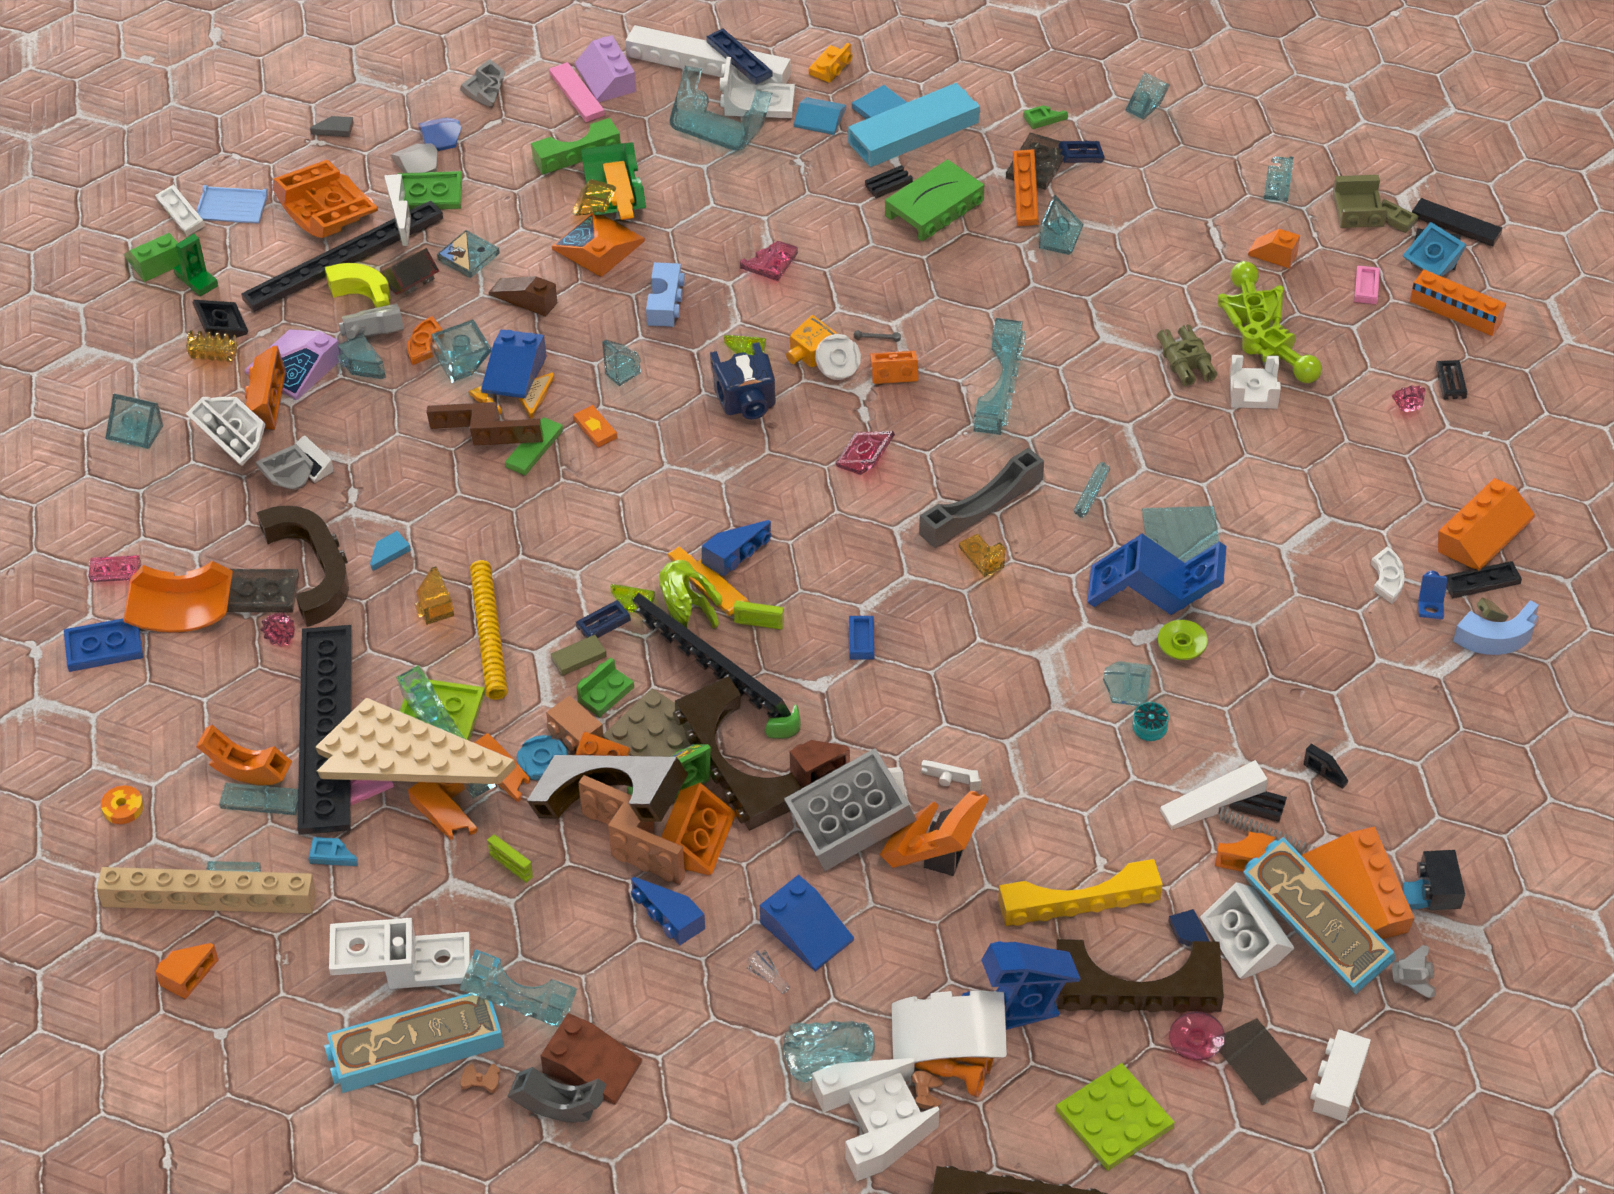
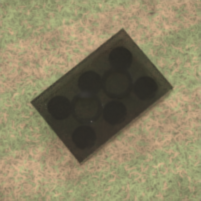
M1030 132L1020 150L1034 149L1037 188L1046 190L1063 162L1064 156H1061L1062 149L1058 147L1061 141ZM1012 161V163L1006 171V179L1014 181V166Z
M230 569L233 573L227 612L293 613L299 581L298 569Z

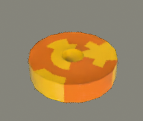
M127 785L116 786L108 790L101 800V810L104 817L114 824H127L136 820L144 808L140 792L136 788Z

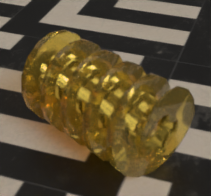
M190 330L186 342L187 353L192 359L199 357L201 360L208 358L210 361L217 359L221 362L224 360L232 362L237 353V338L234 335L232 340H230L229 334L225 333L223 339H221L219 332H216L215 337L212 338V334L209 331L206 333L205 338H203L202 331H198L197 336L194 337V331Z

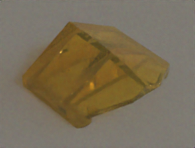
M590 179L581 189L571 213L574 216H580L598 211L601 213L606 212L616 187Z

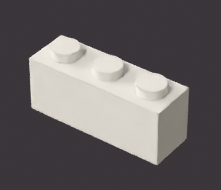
M1338 1029L1335 1039H1329L1325 1054L1330 1056L1328 1062L1322 1060L1318 1072V1077H1322L1320 1084H1314L1310 1099L1315 1100L1313 1112L1346 1121L1371 1039Z

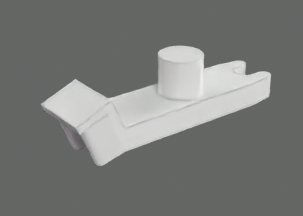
M927 760L922 761L921 773L939 777V783L942 786H949L952 780L969 784L970 791L981 790V779H979L977 770H968Z

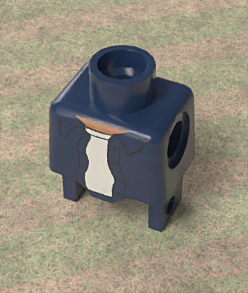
M759 342L752 344L753 355L746 354L745 352L733 354L732 358L725 362H720L717 351L710 352L714 391L727 415L731 416L742 413V416L746 419H758L765 415L768 408L776 403L775 377L768 354L762 352Z

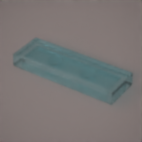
M225 783L219 805L220 809L296 815L298 811V789Z

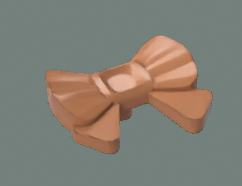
M470 1064L464 1069V1073L461 1076V1089L464 1090L476 1086L484 1087L489 1092L495 1093L499 1088L498 1074H500V1069L495 1064H491L486 1074L483 1075L476 1072L474 1064Z
M926 1071L914 1072L911 1075V1079L916 1085L917 1096L915 1102L917 1106L923 1109L940 1106L942 1101L930 1095L929 1088L941 1087L943 1082L936 1075L932 1076V1074Z

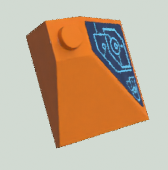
M591 213L553 244L552 250L596 275L603 277L645 242V238L602 214L594 215Z

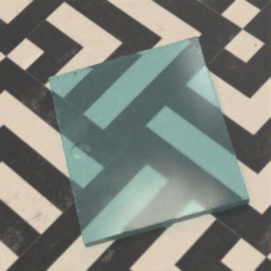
M1214 506L1142 508L1145 536L1184 563L1219 542Z

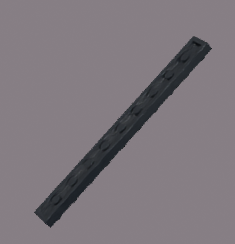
M428 201L410 210L411 223L409 235L442 220L443 212L432 201ZM395 218L241 293L242 300L255 312L326 277L325 267L342 263H354L401 240Z

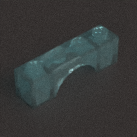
M477 949L473 953L460 986V990L471 995L481 997L555 1027H559L567 1013H569L577 988L554 979L538 987L520 985L506 975L500 958Z

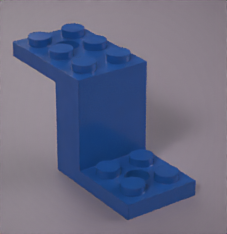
M1142 533L1091 565L1087 603L1095 607L1129 586L1172 615L1224 584L1227 546L1219 541L1184 563Z

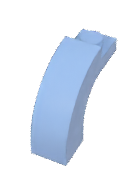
M1530 600L1515 618L1506 622H1492L1469 611L1457 625L1453 642L1473 652L1488 655H1501L1517 651L1531 641L1534 626L1539 619V616L1536 615L1539 605Z

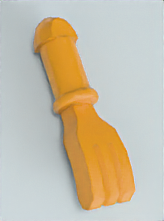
M482 386L468 392L477 402H493L488 393L481 392ZM497 405L500 416L502 413V409L499 405Z

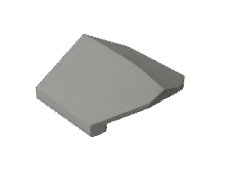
M432 143L414 144L391 154V158L404 173L437 171L438 151Z
M295 444L256 461V466L273 485L295 490L300 489L306 484L313 468V462Z

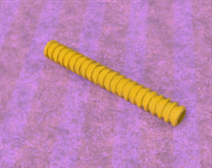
M478 560L471 564L470 576L486 689L485 693L489 699L499 700L508 694L492 567L489 562Z

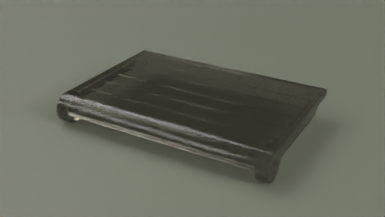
M1258 1018L1228 1031L1212 1041L1213 1046L1218 1049L1257 1097L1261 1105L1267 1104L1270 1099L1297 1087L1300 1083L1307 1080L1306 1076Z

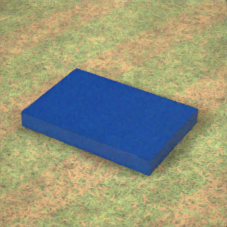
M123 618L63 629L69 672L144 658L140 628L125 623Z

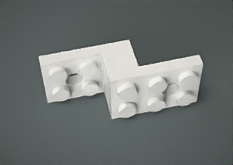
M412 918L330 924V975L385 971L389 989L471 983L469 932L415 936ZM355 944H363L365 946L360 951L351 950V947ZM445 955L450 957V959L445 963H439L436 961V959L440 956Z

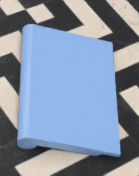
M203 185V193L197 213L203 220L259 223L267 201L268 189H240Z

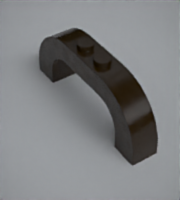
M276 506L256 512L260 529L267 544L285 538H298L306 541L312 547L325 574L323 581L318 586L296 594L299 612L306 626H313L333 616L344 604L349 591L345 567L348 561L344 551H339L338 549L340 545L336 534L331 535L327 525L320 516L302 507Z

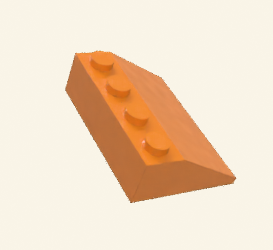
M1375 826L1349 832L1301 855L1381 939L1409 933L1414 915Z

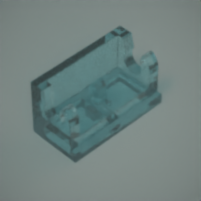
M1273 157L1271 159V162L1280 163L1281 166H1268L1264 199L1288 202L1294 157Z

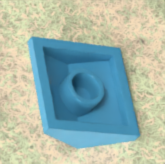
M806 97L799 103L794 127L835 135L847 105Z
M1430 222L1402 256L1422 270H1427L1442 277L1455 267L1466 248V244Z

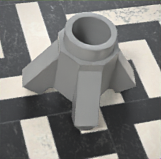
M1422 945L1406 958L1393 962V979L1395 983L1407 985L1422 995L1431 998L1436 995L1435 987L1429 983L1430 979H1434L1433 962H1428L1426 955L1429 954V947Z

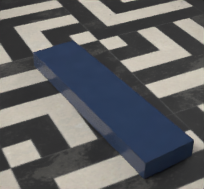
M724 28L706 36L707 43L725 59L731 57V64L755 85L773 77V71Z

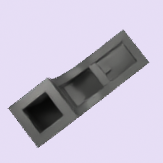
M534 1067L517 1073L507 1097L527 1110L544 1117L563 1122H585L590 1120L593 1110L601 1105L604 1099L603 1092L607 1084L600 1079H595L579 1086L564 1085L551 1080Z

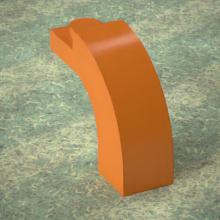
M213 725L206 727L196 745L200 751L211 759L209 763L211 767L232 779L253 785H273L283 781L292 763V760L275 746L259 751L241 747Z

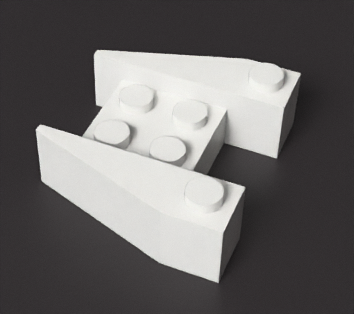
M913 1058L838 1063L812 1073L813 1092L823 1113L849 1103L864 1132L863 1135L845 1141V1158L856 1181L883 1172L939 1127L938 1106L920 1112L906 1084L907 1081L912 1080L911 1075L914 1073L915 1061Z

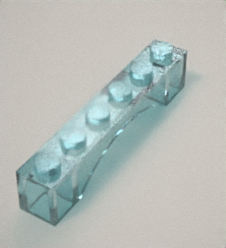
M996 318L992 333V351L1002 366V374L995 386L977 400L974 413V432L1001 435L1003 426L1008 425L1009 412H1006V410H1011L1013 396H1010V393L1015 392L1016 379H1013V377H1018L1020 364L1017 363V360L1021 361L1023 347H1020V345H1025L1026 331H1022L1023 321Z
M419 665L396 677L403 697L419 720L465 739ZM463 783L473 799L495 787V784Z

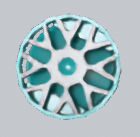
M1146 702L1140 704L1135 709L1132 726L1136 736L1146 741H1156L1166 735L1169 713L1165 707L1155 702Z

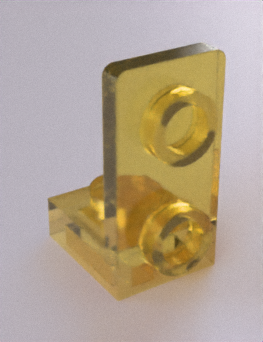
M979 534L959 542L961 551L984 577L1005 568L1006 548L1001 542L988 546Z

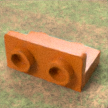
M916 351L870 353L872 381L874 384L918 381V358Z
M584 732L575 755L629 756L631 749L619 743Z

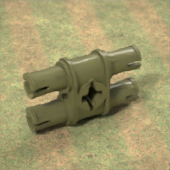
M1187 324L1186 327L1183 325L1179 328L1178 334L1182 341L1175 342L1169 329H1165V332L1164 330L1158 332L1157 339L1163 347V356L1169 361L1170 369L1178 374L1183 386L1188 384L1191 386L1195 383L1196 377L1191 371L1193 369H1199L1206 382H1209L1208 377L1210 381L1217 377V371L1211 364V355L1204 348L1202 339L1196 337L1190 325Z

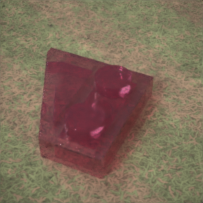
M776 241L770 244L768 248L755 252L756 257L748 261L745 258L740 261V269L779 281L797 256L798 247Z

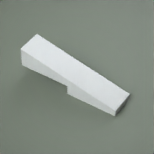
M402 174L384 175L402 245L408 246L411 215L408 201H404L405 189Z
M1255 760L1161 806L1160 812L1171 830L1214 816L1218 814L1219 807L1266 792L1267 777Z

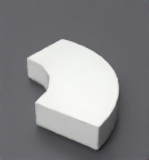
M1387 546L1371 560V565L1377 570L1379 576L1373 591L1393 604L1402 592L1405 578L1400 558Z

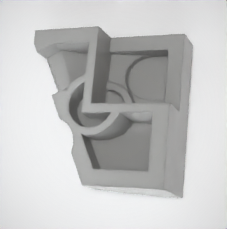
M489 59L476 69L475 75L461 84L460 91L473 100L492 107L503 81L505 71Z

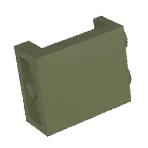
M1379 175L1335 176L1333 197L1340 228L1384 227L1387 210L1385 207H1382L1378 191L1380 184Z

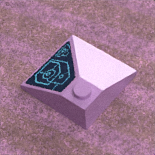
M288 330L270 346H278L286 370L282 393L295 400H298L342 360L338 340L321 331ZM254 362L245 369L246 374L249 375V368L253 367Z

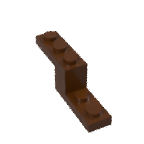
M496 402L427 406L426 413L430 429L470 427L474 446L543 442L544 434L540 419L500 421Z

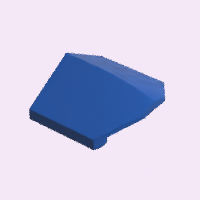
M445 117L418 123L424 144L432 143L437 151L457 146V140L461 132L459 120Z

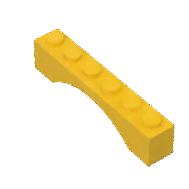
M1150 859L1128 863L1111 879L1085 889L1054 890L1036 886L1027 881L999 885L998 902L1005 926H1020L1039 920L1048 921L1052 918L1072 917L1080 913L1100 912L1104 909L1115 907L1124 908L1139 903H1152L1156 900H1161L1163 884L1155 860Z

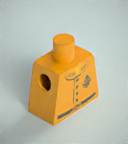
M811 315L790 335V351L786 353L787 360L791 364L802 360L810 367L817 366L815 354L819 343L827 336L838 333L814 315Z

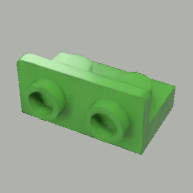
M609 658L604 663L599 664L596 670L587 678H583L576 687L578 702L598 717H601L634 688V681L618 671L615 666V660Z

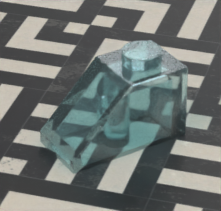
M1144 72L1125 111L1144 120L1162 103L1170 84Z
M363 334L338 345L340 353L337 355L341 367H346L351 375L376 379L386 378L382 359Z
M609 340L602 341L605 374L618 386L641 373V359L637 352L630 350L626 345Z

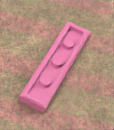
M568 62L549 69L550 76L585 122L605 116L602 106Z

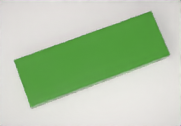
M543 417L541 419L544 434L543 442L521 443L505 461L506 468L526 476L563 432V425Z

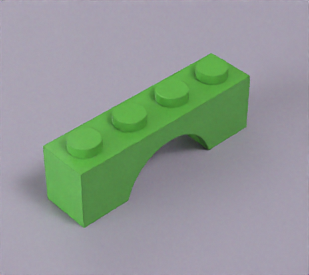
M610 118L590 124L589 133L577 141L562 142L548 137L531 143L532 158L543 175L583 162L582 149L621 144L620 132Z

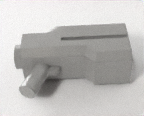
M397 304L342 316L343 322L339 323L341 336H346L347 341L378 334L404 331L401 312Z

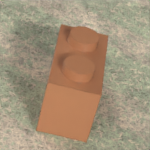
M570 695L546 712L549 732L554 736L560 737L571 751H577L584 732L603 738V724Z

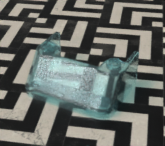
M685 65L670 115L671 127L682 133L730 150H743L762 128L773 93L756 90L751 108L745 113L741 123L707 111L709 98L704 91L697 89L703 68Z

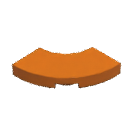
M433 316L425 319L414 328L413 334L407 343L408 356L412 365L432 358V344L436 339L443 336V329Z

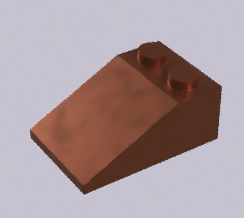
M567 1013L540 1055L543 1073L572 1086H579L595 1079H600L607 1084L603 1092V1100L615 1105L642 1063V1058L593 1023L570 1013Z

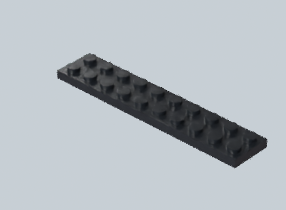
M352 625L302 628L297 822L299 835L351 831V780L320 778L317 770L328 758L319 755L315 747L352 712Z

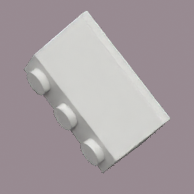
M1236 882L1200 916L1214 940L1220 941L1221 951L1240 979L1276 966L1294 949V946L1254 887Z

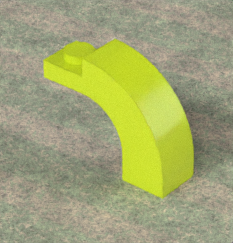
M342 263L325 267L328 286L333 298L347 294H362L372 300L375 308L390 305L389 299L391 297L388 282L376 269L357 263Z

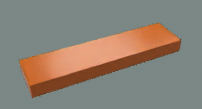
M1034 149L1013 151L1017 226L1039 225Z

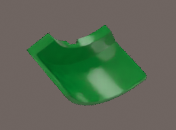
M633 142L581 150L586 185L594 215L619 212L617 211V205H612L603 170V164L619 161L625 162L634 197V203H631L633 206L632 210L646 208L643 185L640 177H635L634 171H638Z

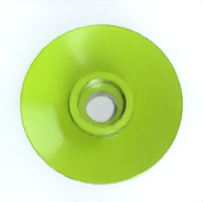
M1189 620L1170 621L1158 633L1160 649L1166 655L1175 659H1194L1200 656L1207 648L1208 637L1206 632L1200 625Z

